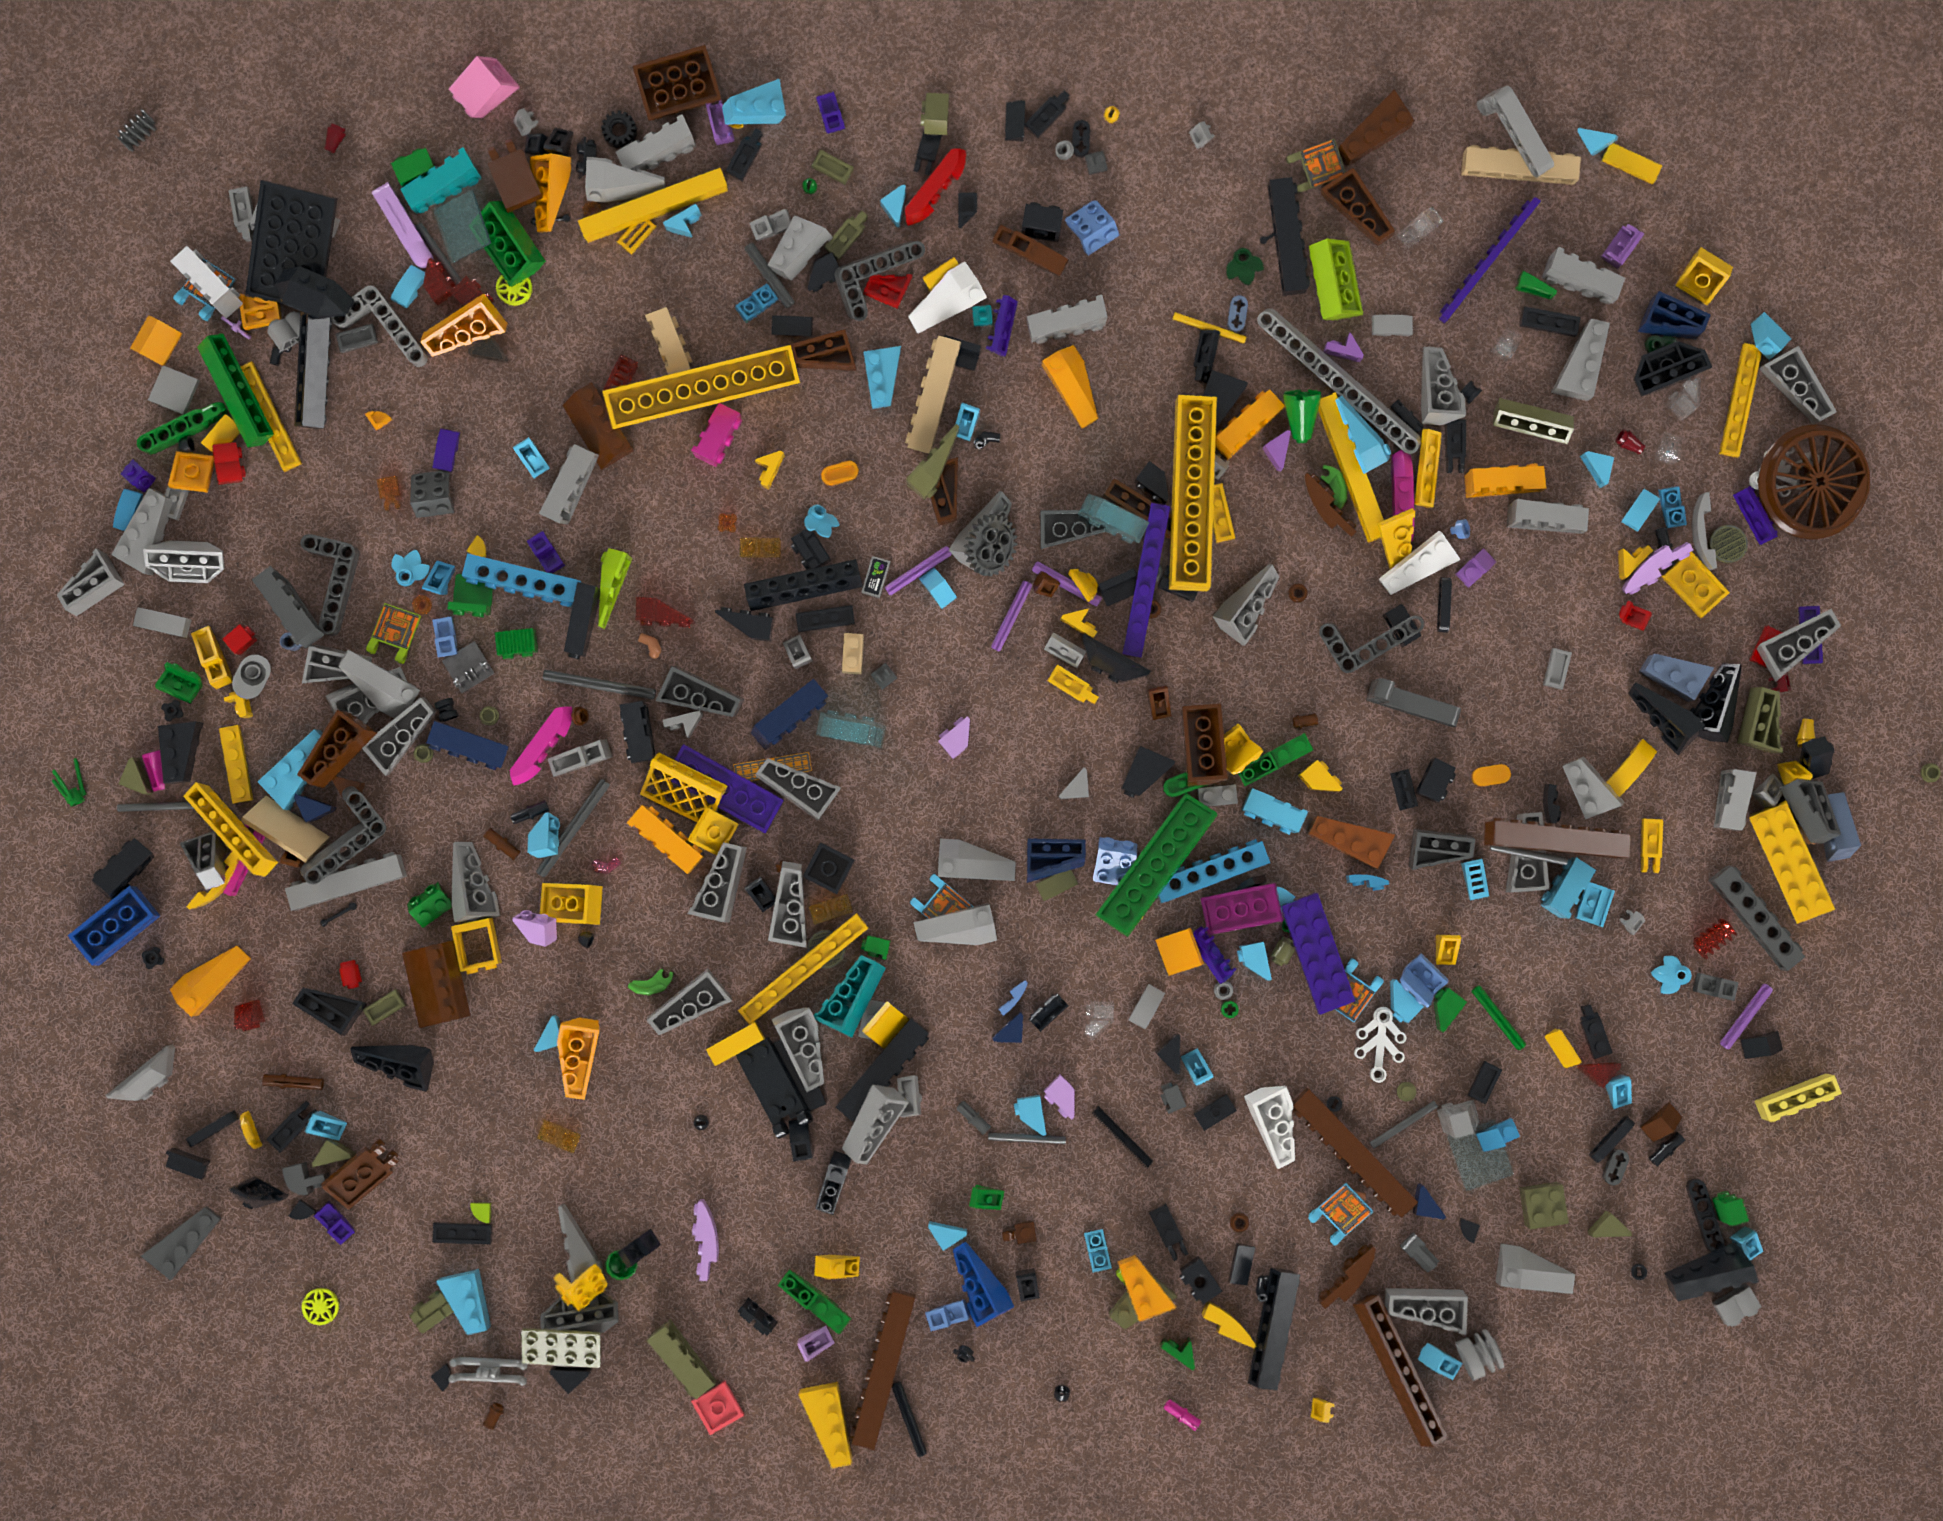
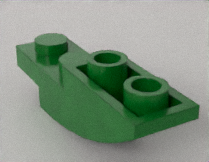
M1303 733L1260 756L1257 760L1252 761L1238 775L1244 786H1247L1314 749L1306 734Z
M788 1270L778 1284L782 1290L806 1310H810L837 1334H841L852 1319L832 1299L792 1270Z

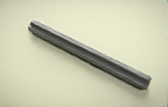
M544 670L543 680L649 699H655L656 690L653 688Z
M603 779L598 782L559 837L558 854L545 857L536 870L537 874L542 877L547 876L609 788L610 784Z

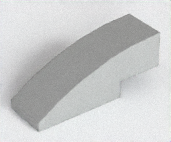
M137 607L133 626L187 638L191 619Z
M603 739L548 758L553 777L612 758L607 739Z

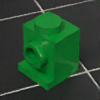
M868 935L867 939L863 938L861 950L867 951L869 956L879 958V954L883 955L882 959L886 960L891 940Z

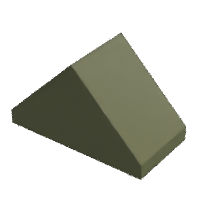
M130 758L119 784L142 794H153L140 759Z
M328 1139L314 1159L312 1166L316 1167L349 1159L356 1154L340 1142Z
M1605 1211L1590 1227L1588 1235L1591 1237L1632 1236V1232L1613 1214Z

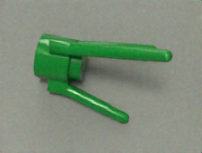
M77 758L73 760L80 790H77L76 787L69 790L57 771L52 770L57 781L53 779L52 783L70 807L84 802L83 796L87 795L84 790Z

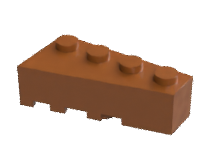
M1320 816L1314 817L1306 832L1309 836L1373 869L1379 868L1395 837V834Z

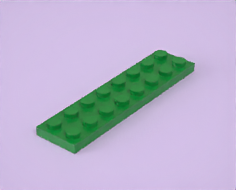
M1185 793L1100 907L1096 916L1128 937L1218 816L1217 812Z

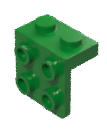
M457 574L455 577L453 602L448 601L447 609L452 611L453 615L465 616V613H470L473 617L484 618V615H491L493 589L485 587V584L480 582L477 585L467 583L462 574Z

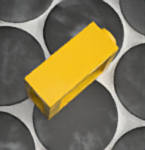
M493 918L451 926L460 972L466 971L467 974L478 972V968L485 967L486 970L495 969L497 964L502 963ZM487 927L494 960L468 965L461 932Z

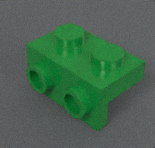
M166 662L164 664L165 671L155 684L156 689L191 704L203 686L200 676L193 671L188 672L178 664Z
M437 882L434 885H429L419 896H414L409 900L407 904L408 912L424 928L452 908V900L442 890L440 883Z

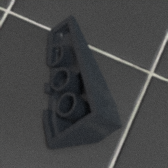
M1722 663L1710 681V688L1705 694L1702 693L1699 699L1701 701L1696 708H1691L1690 712L1699 717L1703 724L1706 725L1698 737L1712 742L1728 743L1734 724L1742 669L1741 664Z
M1638 683L1633 684L1628 693L1643 713L1649 714L1650 724L1653 728L1657 726L1663 733L1661 736L1662 740L1677 755H1680L1700 735L1706 726L1699 717L1689 710Z
M415 1045L351 1047L350 1050L355 1063L374 1072L379 1069L387 1074V1078L391 1080L394 1077L404 1081L403 1085L425 1092L428 1090L434 1064L431 1049Z
M252 1177L231 1186L229 1189L238 1200L243 1202L242 1205L249 1209L273 1204L288 1197V1194L257 1177Z

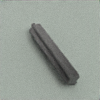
M749 243L744 248L746 253L785 308H790L795 301L774 271L768 266V263L753 243Z

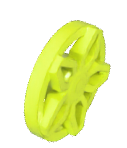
M502 275L497 280L496 292L500 300L505 304L512 306L521 305L532 294V284L529 278L512 287L508 285L506 280V284H501L504 279ZM526 281L529 284V290L524 287ZM500 293L507 294L508 300L505 299ZM518 295L524 297L523 299L516 301Z
M316 1288L310 1291L302 1302L304 1317L309 1323L315 1325L328 1324L337 1316L339 1311L337 1296L327 1288ZM323 1292L329 1294L332 1298L325 1299ZM313 1293H315V1295H314V1300H313V1299L308 1300V1298L310 1297V1295H312ZM306 1303H312L313 1305L310 1307ZM335 1305V1311L332 1315L331 1310H329V1308ZM306 1309L313 1310L312 1312H310V1316L308 1315ZM313 1314H317L316 1318L312 1319ZM320 1315H321V1317H322L324 1320H326V1321H317V1320L320 1318Z

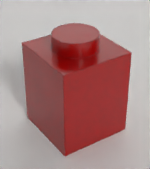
M241 624L222 639L233 653L241 655L258 641L254 637L256 634L250 626Z

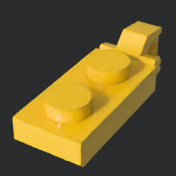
M1056 665L1047 682L1083 703L1085 700H1088L1095 705L1099 698L1091 692L1093 688L1089 686L1090 684L1059 665Z

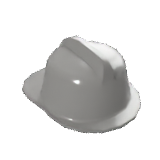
M257 654L249 655L243 659L232 680V687L236 695L240 698L252 699L260 694L271 672L268 660Z

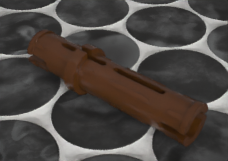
M264 1074L262 1084L263 1086L280 1087V1089L288 1087L323 1090L324 1078L288 1076L287 1074Z

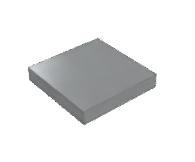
M162 366L148 401L184 415L189 408L200 380Z

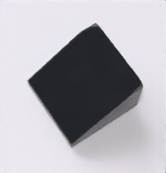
M542 133L527 134L524 153L534 155L547 154L544 149V143L548 137Z

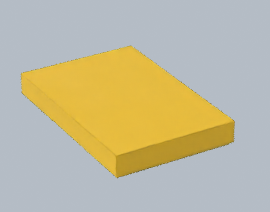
M1691 551L1689 552L1690 556L1679 560L1661 577L1701 619L1730 592Z

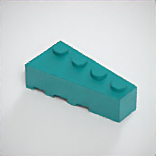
M464 147L458 150L459 154L454 158L449 156L444 159L445 163L441 167L434 166L429 169L426 177L419 176L401 188L405 199L415 214L426 212L431 205L444 202L446 197L459 194L463 188L476 185L479 179L482 178Z
M861 955L847 972L843 982L835 987V992L831 997L824 1001L820 1011L813 1015L815 1020L852 1038L886 968L876 961Z

